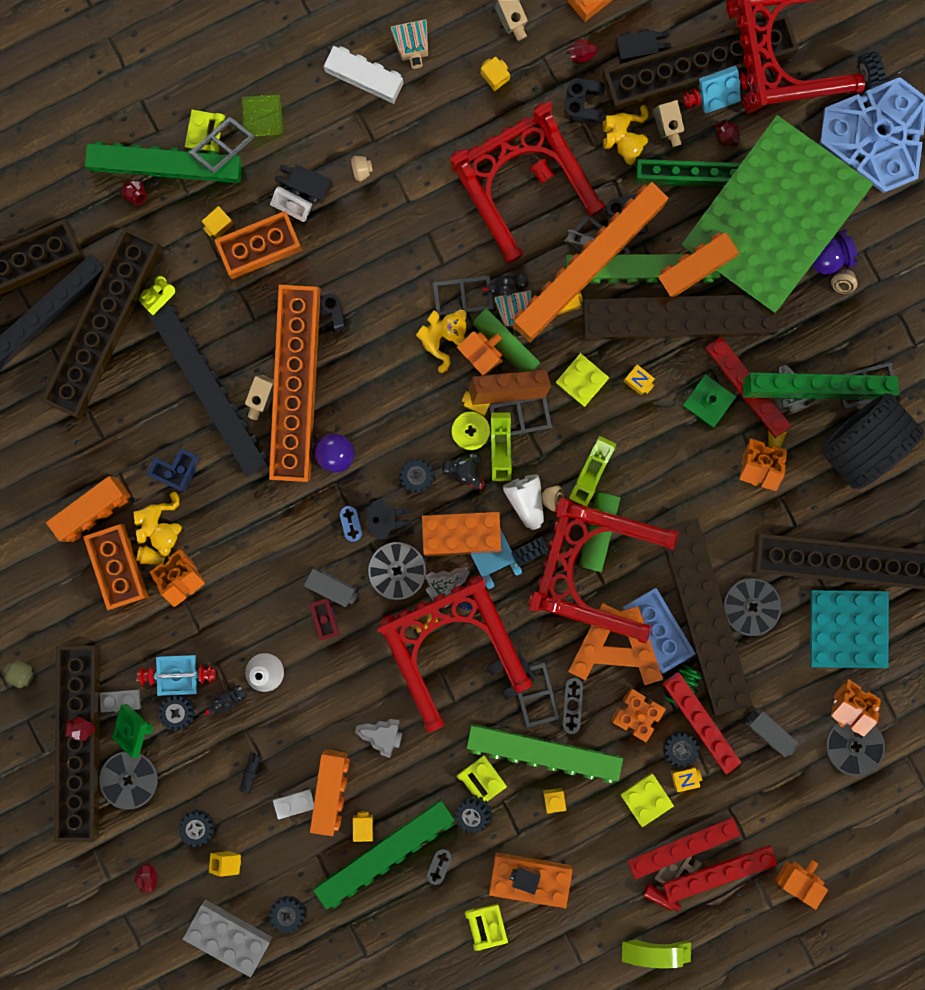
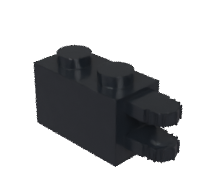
M643 29L635 34H630L629 32L620 34L615 42L619 65L659 53L660 51L669 50L671 48L670 43L657 44V40L669 37V32L655 33V30Z
M297 164L294 169L284 165L280 166L279 169L282 172L291 176L289 180L276 176L275 181L287 186L291 193L299 197L301 195L307 197V200L317 205L318 202L324 204L332 186L331 179Z

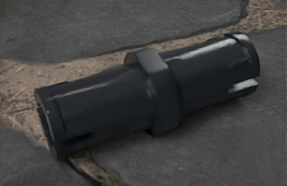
M250 753L247 766L242 773L243 779L239 791L243 792L245 790L244 793H251L253 782L258 775L257 769L262 758L261 755L258 754L256 756V753Z

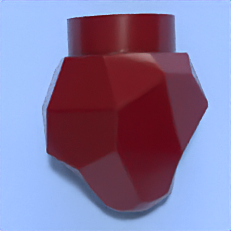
M578 39L573 46L569 47L572 62L578 61L581 64L592 59L598 50L596 44H591L585 39Z
M728 119L722 120L715 126L717 131L716 137L723 146L735 147L739 144L740 133L738 126L729 122Z
M126 180L124 182L121 192L123 198L133 202L135 205L144 203L147 195L143 183L133 180Z
M81 717L72 719V721H66L65 737H71L77 741H85L95 731L94 724Z
M143 863L136 872L134 882L140 888V892L149 893L156 889L155 885L159 878L151 864Z

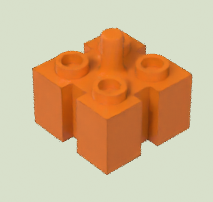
M473 331L457 346L461 353L483 376L488 375L502 362L500 358L502 354L494 347L502 339L498 333L488 340L483 333Z
M750 438L742 456L741 465L743 466L740 471L739 480L751 483L754 486L761 483L762 487L777 491L785 475L786 465L784 463L787 450L773 445L769 448L765 446V443Z
M181 549L172 554L165 565L161 563L150 571L153 580L158 584L157 587L161 595L174 607L187 598V593L192 595L205 584L203 578L197 572L198 569L194 562Z
M848 679L835 693L833 702L835 705L832 707L831 717L838 722L840 727H844L848 723L852 731L864 737L878 723L879 713L877 711L880 709L881 699L870 692H863L859 685Z
M630 687L623 698V701L626 703L624 708L618 707L611 721L624 730H627L628 727L632 728L631 733L647 743L654 731L651 724L654 720L659 722L666 709L649 699L648 703L645 702L646 697Z
M811 860L806 870L795 861L792 864L786 861L775 878V881L782 889L799 898L815 910L828 891L824 886L825 882L813 873L818 866V863L814 860Z

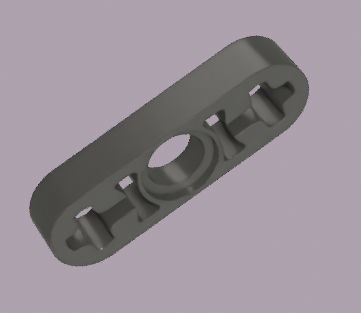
M576 677L569 678L565 683L562 726L569 734H574L580 729L583 684ZM573 681H576V684L579 685V688L575 689V695L579 694V698L574 696L567 697L568 693L572 695V689L569 687V684H572ZM570 700H575L578 703V708L574 711H570L567 708V703ZM566 713L578 714L577 717L573 716V722L577 725L572 730H569V727L566 726V723L570 722V716H566Z

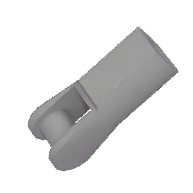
M568 229L567 232L569 234L564 242L583 248L590 239L594 241L595 238ZM576 236L581 238L580 243L574 241Z

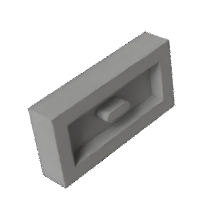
M140 689L100 693L101 712L119 711L120 706L123 704H128L133 710L141 709Z

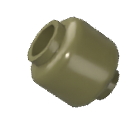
M15 660L13 663L9 662L3 671L5 673V681L17 688L27 687L34 677L33 668L20 660Z

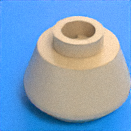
M356 155L352 157L351 164L355 180L361 182L370 176L369 172L373 171L371 160Z
M848 269L839 270L831 279L832 288L841 294L853 292L858 285L855 274Z
M560 486L546 488L541 494L543 505L555 512L557 502L561 501V498H565V493Z

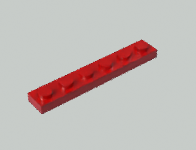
M719 337L709 344L705 350L743 397L742 379L750 372L724 339ZM743 397L775 439L792 427L770 398Z
M677 672L664 682L663 686L722 771L727 775L741 764V761L681 674Z
M731 817L629 859L627 863L633 878L638 879L739 837L740 833L734 818Z
M768 845L664 882L662 885L667 901L673 903L774 867L777 863L773 849Z

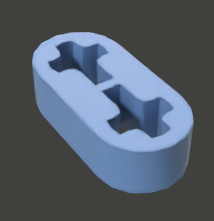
M346 506L340 512L344 535L348 541L356 542L362 536L358 513L354 507ZM347 509L350 512H354V515L351 516L352 523H349L348 518L343 515ZM350 525H353L354 530L359 532L355 539L348 535L351 532Z

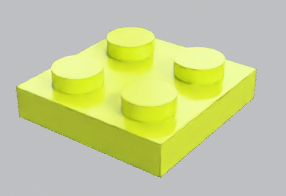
M580 353L555 383L585 407L609 377Z
M653 773L620 794L641 827H644L674 807Z

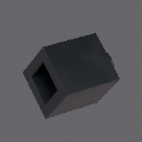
M518 864L516 869H512L509 880L512 881V887L535 895L541 873Z

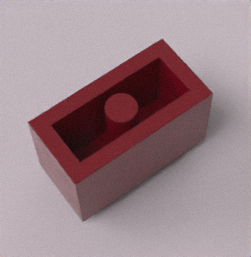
M326 598L310 603L319 640L322 641L339 636L340 631L331 600Z

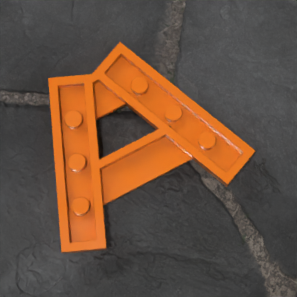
M602 603L599 609L644 623L639 606L618 611ZM591 625L568 671L586 681L594 664L639 667L644 685L663 680L650 638L644 644L638 642V639L628 637L632 648L604 646L610 631Z

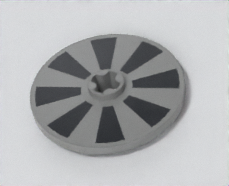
M401 542L389 543L379 548L372 556L368 569L369 579L374 589L382 596L394 600L405 599L414 595L421 588L425 580L424 576L426 575L425 562L421 554L411 545ZM400 566L402 574L394 576L392 568Z

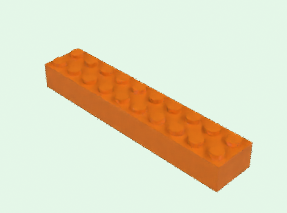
M653 182L648 186L644 184L638 190L635 199L630 198L621 210L622 213L617 212L610 219L609 226L607 228L603 226L596 233L595 240L592 241L590 239L583 246L582 253L580 255L576 253L570 259L568 267L566 269L563 267L557 272L554 278L555 281L553 283L549 281L541 289V295L539 297L535 295L528 302V308L525 311L521 309L514 316L513 327L529 343L664 207L669 198Z
M279 285L269 480L301 482L311 480L321 290L319 287Z

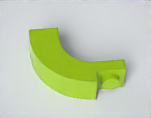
M510 412L491 413L492 481H511Z
M601 436L598 437L578 476L569 499L587 507L603 470L616 447V443Z
M637 939L622 942V962L649 968L683 967L684 963L691 962V942L653 944Z

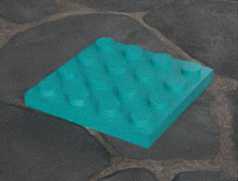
M810 590V667L888 668L889 591Z

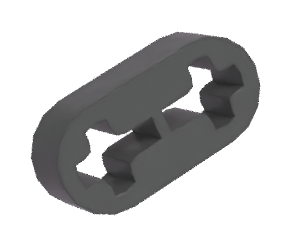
M439 848L433 856L427 871V879L431 884H440L446 875L452 859L451 852L447 848ZM444 852L448 860L444 859L441 865L439 864L440 857L438 854L442 855ZM438 867L440 868L439 875L441 877H437L434 880L432 879V874L430 873H434Z

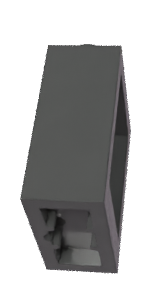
M317 568L312 569L304 585L344 607L354 604L358 596L355 593L357 588Z
M755 707L744 719L743 722L782 756H790L795 752L798 742L762 710Z

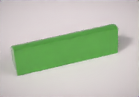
M487 308L472 323L488 340L496 333L501 336L502 339L494 347L518 372L534 371L539 366L540 362Z
M596 492L593 508L616 515L621 497ZM588 524L589 532L601 528L597 525ZM612 532L597 534L583 545L578 563L579 567L602 572Z

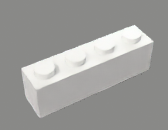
M333 46L324 65L326 73L394 104L403 86V78L398 72L393 70L389 72L382 65L376 62L372 64L361 55L357 54L355 56L350 54V51L340 46L337 48Z

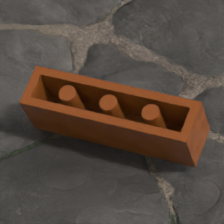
M547 370L475 376L472 378L468 389L472 405L546 398L551 384Z

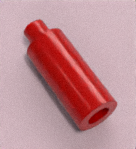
M651 884L645 887L642 894L643 897L668 911L673 909L678 912L681 905L677 902L669 903L665 892Z

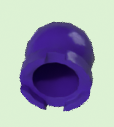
M843 229L835 234V238L831 239L812 264L814 270L822 274H833L840 270L843 265L846 268L857 265V261H854V256L857 255L856 246L853 238L846 236L847 230Z
M328 434L317 443L315 458L318 464L326 471L340 473L352 465L354 448L352 443L344 436Z

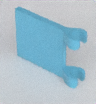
M501 529V553L471 554L481 576L485 575L488 589L494 588V583L489 574L509 564L516 576L522 573L520 566L517 565L511 554L512 550Z

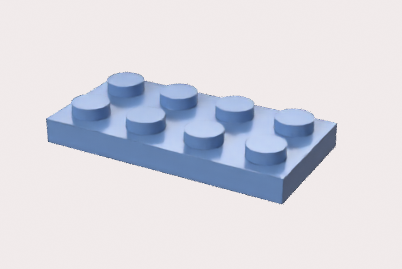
M657 588L650 590L623 606L624 610L639 606L644 623L652 625L649 638L662 674L695 655L694 650Z

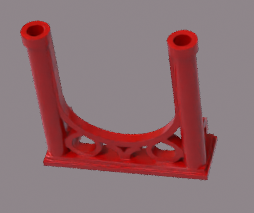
M726 0V12L729 14V20L737 17V25L740 27V43L744 50V64L747 67L748 73L747 82L751 90L743 95L742 105L746 114L774 103L847 92H863L865 79L861 73L801 81L789 76L780 67L774 56L771 45V29L778 12L788 5L822 0ZM778 5V6H776V7L773 9V11H772L771 13L769 12V10H768L767 8L764 7V6ZM756 12H760L766 19L764 27H759L756 24ZM764 31L763 35L760 36V41L758 43L756 33H762ZM760 55L763 57L764 61L767 60L768 63L761 65ZM766 68H770L776 74L773 83H769L765 78ZM781 80L789 84L788 86L777 87Z
M551 101L538 104L532 117L522 118L517 122L518 125L503 129L497 137L491 136L487 138L483 145L479 147L475 145L469 150H458L450 158V169L457 173L503 252V258L507 264L518 260L524 254L492 201L491 184L499 168L510 159L526 153H539L549 156L562 168L589 217L600 213L606 208L603 201L599 200L560 133L558 125L551 115ZM531 133H537L540 136V141L537 146H529L524 141L525 137ZM521 136L520 143L523 148H519V145L511 146L508 143ZM544 138L547 139L552 150L542 147ZM501 147V154L497 157L499 161L496 163L495 158L488 154ZM484 160H489L493 167L490 173H480L476 168L477 165ZM477 177L487 179L486 192Z
M561 498V501L557 502L555 508L556 516L560 517V520H557L554 526L556 534L549 544V550H551L549 558L546 557L543 568H545V572L538 582L540 589L534 592V595L531 594L529 598V610L548 611L638 639V642L646 644L652 625L595 609L581 599L573 579L574 563L582 546L590 538L603 532L620 533L674 550L679 531L673 529L666 530L576 504L570 499ZM584 522L600 526L601 528L589 532ZM576 524L581 525L584 536L578 541H574L570 537L571 529ZM565 539L568 543L576 545L574 548L570 547L568 552L561 554ZM559 561L563 564L567 575H555ZM560 578L565 579L569 587L562 595L557 594L555 591L556 582ZM572 594L573 598L579 605L564 601L562 599Z
M476 575L470 578L467 586L463 588L461 585L451 589L452 593L445 596L441 593L433 597L434 601L426 603V601L421 602L415 606L416 609L410 612L406 609L394 617L390 614L382 618L377 628L378 632L381 631L424 720V727L427 733L433 732L445 724L418 669L417 653L424 638L439 626L451 622H467L480 627L492 640L515 693L522 692L533 685L530 677H527L485 587V575L482 577ZM467 601L472 604L473 609L468 616L457 613L456 606L459 603ZM453 603L452 614L454 616L450 617V613L444 614L438 609ZM477 607L485 623L473 618ZM431 613V620L427 623L428 628L425 629V625L416 619ZM411 625H418L421 628V634L418 639L408 638L405 635V629ZM404 641L407 643L415 644L412 652V658L408 652V649Z

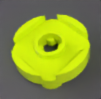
M476 412L461 414L452 426L454 441L459 447L466 450L481 448L487 442L490 435L488 421ZM468 426L476 429L477 432L473 433V436L465 433V430H468Z

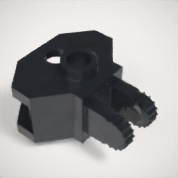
M382 500L373 501L367 511L369 531L378 540L387 539L393 528L411 525V520L396 522L395 514L410 513V508L395 510L394 508L390 509ZM375 517L379 518V523L377 524L373 522Z

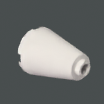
M535 474L525 476V479L519 480L518 478L503 486L504 493L525 527L531 530L540 528L544 522L539 476Z
M262 653L254 656L248 662L245 674L251 687L261 692H268L280 685L284 677V669L281 661L276 656Z

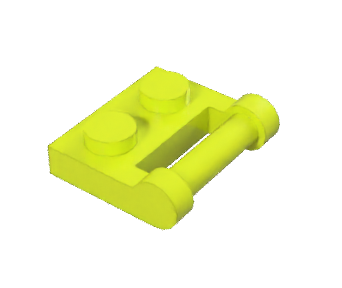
M192 110L185 148H195L208 136L210 121H215L214 131L225 121L226 116L219 113L214 114ZM219 133L218 135H216L215 137L219 139V138H220V133ZM211 140V145H205L199 151H215L219 153L220 147Z
M158 275L154 278V284L149 289L144 290L138 300L154 315L174 295L175 288L168 284L162 275Z
M485 755L457 775V778L463 781L473 796L477 795L478 799L482 797L483 801H489L507 787ZM473 772L486 790L487 794L482 796L468 775Z
M498 903L465 912L474 939L473 947L475 951L508 943ZM478 916L482 917L487 937L486 941L481 940L476 920Z

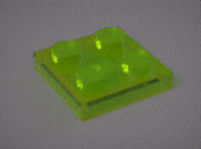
M280 95L242 97L244 128L254 136L283 134Z

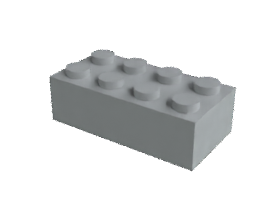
M207 900L201 905L183 937L184 941L249 977L252 976L272 939V936Z

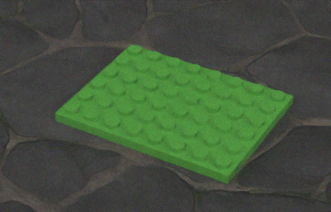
M777 115L682 245L692 253H695L694 249L702 243L707 245L712 241L711 237L719 232L723 234L725 232L728 233L741 254L718 268L717 271L776 313L873 186V183Z

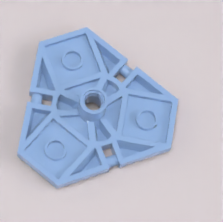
M899 77L867 90L863 96L857 94L828 106L823 110L819 145L848 166L854 167L855 171L871 181L873 186L883 193L915 181L919 175L922 142H919L924 134L925 96ZM865 102H867V105H868V108H866V109H865V106H864V104H863V103H865ZM877 128H881L884 131V135L879 134ZM907 136H912V140H907ZM857 155L863 159L861 163L855 159Z

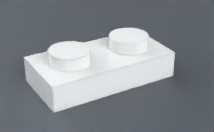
M278 186L275 189L270 205L281 211H286L287 214L304 222L307 219L312 203Z
M311 789L273 800L278 819L313 810L314 808Z

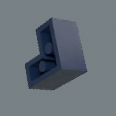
M180 448L173 464L154 457L146 475L175 489L186 492L202 457Z

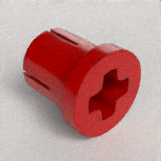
M545 158L529 169L530 172L536 175L541 184L554 175L545 163L547 162Z

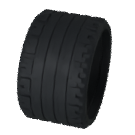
M884 393L868 403L841 425L823 443L821 454L825 459H828V462L834 466L835 470L841 474V477L847 481L852 489H861L884 475L912 451L922 439L924 430L916 423L912 416L910 417V414L906 409H903V406L897 402V399L892 394Z

